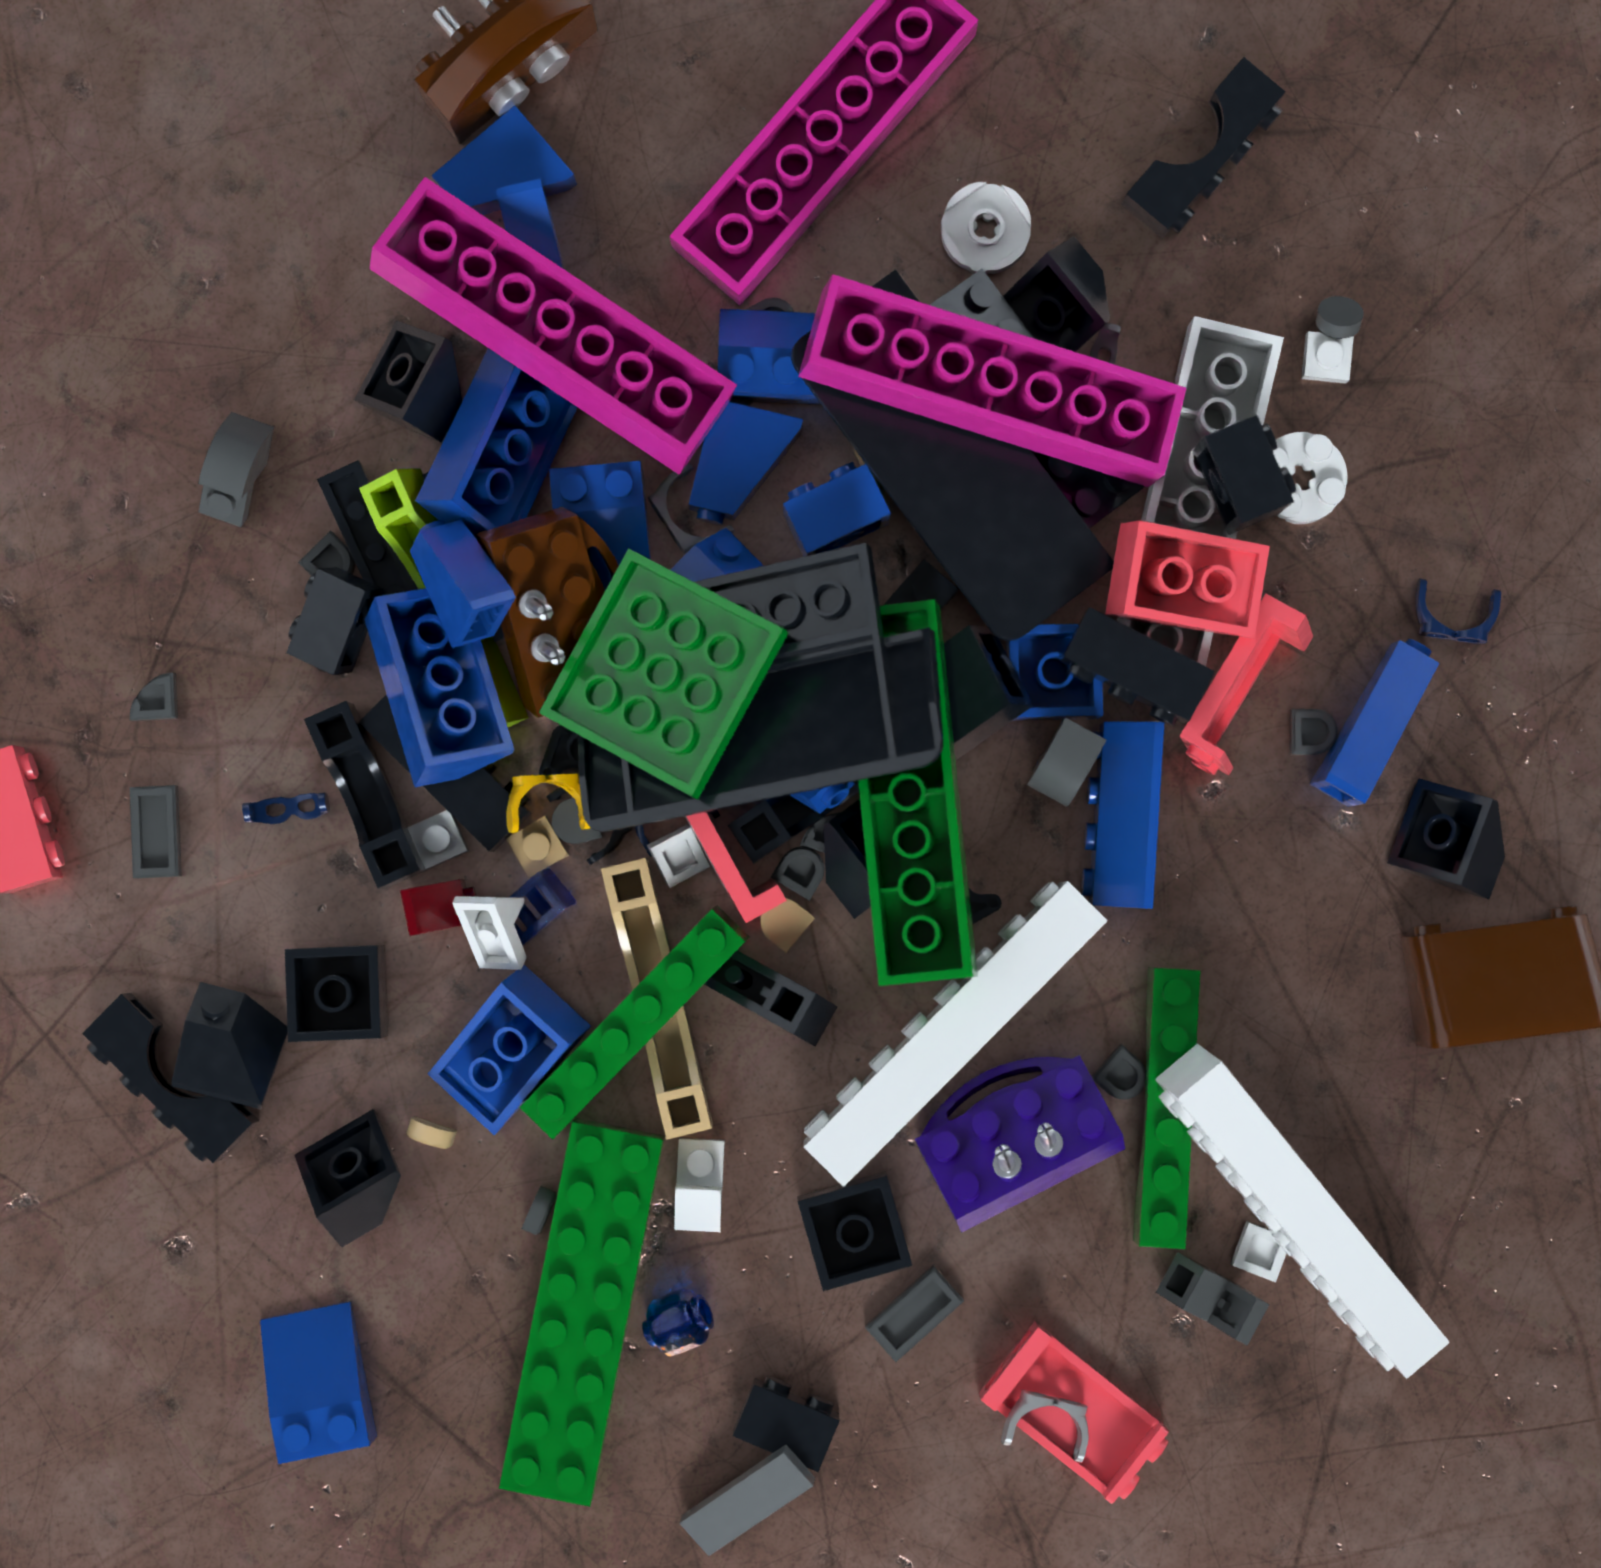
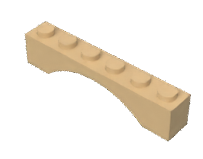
M648 858L601 868L632 991L671 952ZM683 1005L645 1044L666 1140L709 1130L713 1127L691 1031Z

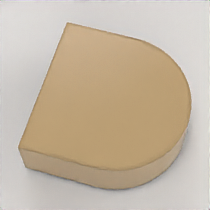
M787 898L786 902L767 911L760 917L761 929L765 936L785 953L788 952L815 919L802 906Z
M413 1116L406 1134L415 1141L447 1149L453 1145L457 1130Z

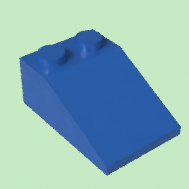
M641 461L549 469L552 510L564 507L577 514L603 539L614 555L618 565H620L628 548L651 560L644 471ZM595 546L589 547L587 549L589 560L594 566L604 590H606L612 579L609 569Z
M523 965L521 970H516L498 985L428 1072V1075L493 1135H496L520 1109L519 1107L566 1058L591 1028V1025L526 965Z
M348 1301L261 1319L260 1326L269 1418L278 1464L370 1446L377 1438V1431L352 1302Z

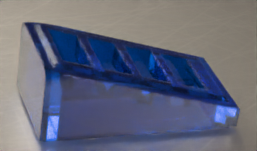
M549 868L537 872L510 896L528 898L542 916L537 920L528 907L523 904L518 917L527 927V930L523 932L514 923L522 946L524 947L576 904L575 898ZM538 888L542 891V893L546 896V898L550 901V903H551L554 907H551V906L549 905V903L545 900V898H544V897L541 895V893L537 890Z

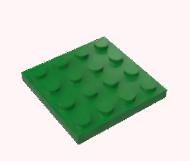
M628 548L539 713L698 800L789 632Z

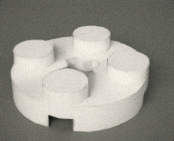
M975 182L960 189L948 201L941 220V240L948 256L959 267L968 270L971 274H975L980 269H983L986 274L1000 273L1012 267L1023 256L1031 236V215L1025 201L1013 189L1004 185L998 186L996 184H987V182ZM982 217L986 222L993 219L997 222L998 226L993 231L994 238L988 239L986 236L979 238L975 234V231L978 229L977 219Z
M1309 432L1286 434L1276 440L1277 449L1273 451L1279 467L1285 466L1292 476L1295 474V466H1302L1304 471L1311 472L1313 479L1308 481L1309 489L1301 490L1300 485L1295 484L1296 492L1291 494L1294 502L1277 516L1293 524L1312 523L1328 515L1344 498L1348 479L1346 464L1340 451L1326 436Z

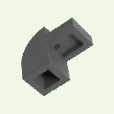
M234 412L228 415L217 430L202 466L198 483L203 485L199 513L242 527L248 518L254 481L268 462L274 426Z
M1064 718L1045 752L1037 760L1027 785L1068 807L1091 770L1106 739Z
M1179 1252L1175 1255L1156 1291L1157 1294L1182 1310L1210 1323L1247 1346L1270 1305L1242 1286Z

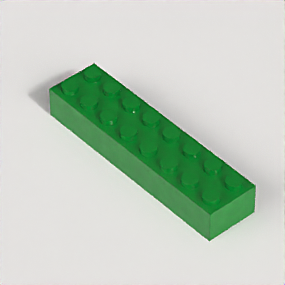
M935 599L881 605L880 612L884 637L925 628H931L935 632L944 745L940 756L926 767L858 780L879 986L978 977L940 606Z
M575 1118L572 1121L499 1489L588 1507L591 1506L665 1135Z

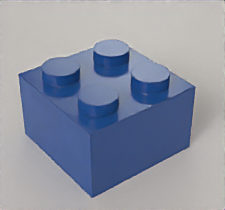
M854 462L845 464L829 473L831 479L816 488L812 482H809L788 493L789 499L783 503V516L803 557L839 549L889 524L891 512L866 464L856 468Z
M1040 624L1018 640L1005 641L1006 654L1033 704V707L1013 721L1063 720L1064 718L1069 720L1099 719L1103 716V682L1095 678L1091 684L1083 682L1068 674L1066 670L1069 665L1060 661L1078 624Z

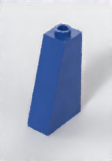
M1410 638L1406 642L1398 640L1391 643L1337 735L1335 744L1329 749L1309 783L1310 785L1348 807L1366 803L1439 665V662L1429 657L1432 651L1428 647Z

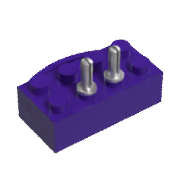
M1080 1055L1073 1059L1034 1057L1016 1060L981 1073L956 1090L937 1109L922 1134L915 1139L919 1151L961 1233L1126 1149L1123 1134ZM1042 1072L1041 1075L1029 1081L1016 1083L997 1090L978 1101L963 1115L951 1121L948 1119L964 1101L986 1086L1019 1074Z

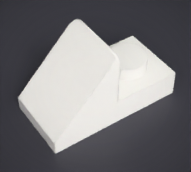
M455 896L452 904L479 968L522 969L527 955L514 923L525 902L524 898Z
M679 1138L674 1230L720 1232L725 1140Z

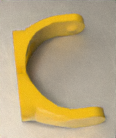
M579 774L512 777L513 787L506 811L509 833L518 832V808L520 801L532 787L539 783L554 784L567 791L575 799L578 806L580 828L582 830L591 828L583 816Z

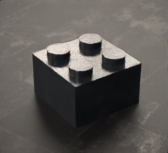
M1257 415L1204 436L1192 450L1228 535L1276 516L1294 502L1291 495L1296 492L1293 478L1285 466L1279 467L1273 453L1277 449L1275 436L1267 423L1261 425Z
M385 945L285 949L288 1042L376 1039L388 1036Z
M886 1171L849 1181L844 1187L838 1184L797 1196V1202L823 1291L913 1266Z

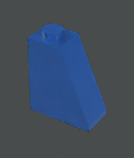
M516 106L509 109L431 175L435 184L482 215L500 210L495 188L541 178L548 197L569 191L577 185L574 173Z
M541 178L495 188L505 230L564 269L548 198Z
M729 402L703 442L688 504L691 511L697 512L696 519L716 525H723L724 519L734 521L801 436L803 419Z
M462 519L450 523L437 520L423 526L419 530L410 553L451 647L455 648L494 636L516 598L512 588Z

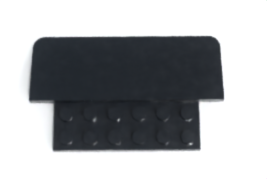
M896 269L872 286L920 302ZM980 269L929 304L1034 338L983 269ZM811 330L794 344L791 351V361L798 374ZM802 378L990 631L999 639L1005 641L1020 639L1113 569V559L1090 528L1145 486Z
M867 543L695 581V583L789 632L698 800L578 735V768L583 816L591 828L600 832H610L926 767L940 756L944 745L935 632L931 628H925L884 637L872 548Z

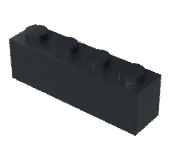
M386 694L359 723L410 773ZM494 763L456 780L423 786L489 852H494L512 834L507 829L506 811L513 782L509 781L504 786L492 774L497 769ZM526 795L521 799L518 808L519 826L532 814L524 806L530 800Z

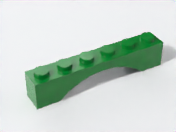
M718 905L712 908L519 1108L553 1140L750 936Z
M1148 967L1145 1109L1141 1159L1135 1198L1133 1241L1139 1247L1186 1249L1192 1139L1187 1131L1192 1126L1187 1128L1162 1103L1158 1096L1164 1090L1155 1079L1197 1044L1200 970Z

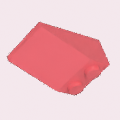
M1140 520L1120 523L1105 615L1158 625L1255 638L1270 546Z

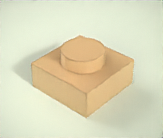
M543 816L506 838L528 878H532L569 856L560 838L554 832L547 816Z

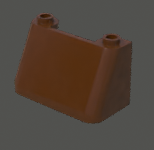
M1566 906L1549 909L1550 918L1529 922L1442 932L1441 923L1414 926V935L1401 937L1416 1046L1431 1049L1449 1048L1601 1028V963L1587 913L1578 914L1577 906Z

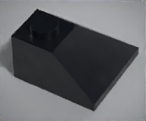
M1075 236L1048 251L1003 295L1034 339L1077 352L1110 321L1103 270Z
M396 320L354 400L420 435L442 443L462 403L452 342L445 337Z
M1419 778L1387 863L1449 888L1489 900L1505 859L1498 801Z
M860 799L824 825L826 884L854 919L871 907Z
M200 982L185 1020L172 1078V1087L262 1109L288 1038L287 1025L245 993Z
M372 1109L294 1155L316 1218L341 1247L346 1246L383 1223L401 1177L378 1114Z

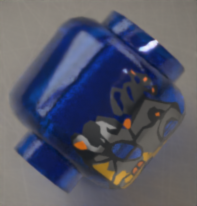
M680 1289L650 1302L646 1310V1320L642 1323V1330L647 1343L651 1347L657 1346L667 1356H676L705 1344L709 1337V1330L713 1329L714 1319L711 1308L704 1296L701 1294L696 1295L689 1289Z

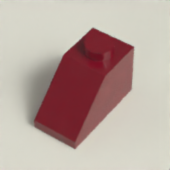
M457 879L400 890L409 936L425 935L462 927L452 902L455 896H477L474 886L467 888L465 879Z

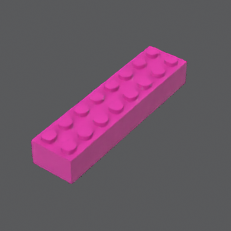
M875 0L671 233V247L741 306L976 36L979 20L956 0Z
M426 177L422 179L372 247L370 270L679 475L728 405L737 387V384Z
M832 274L822 289L798 377L1146 487L1151 486L1165 475L1187 389L1168 381Z

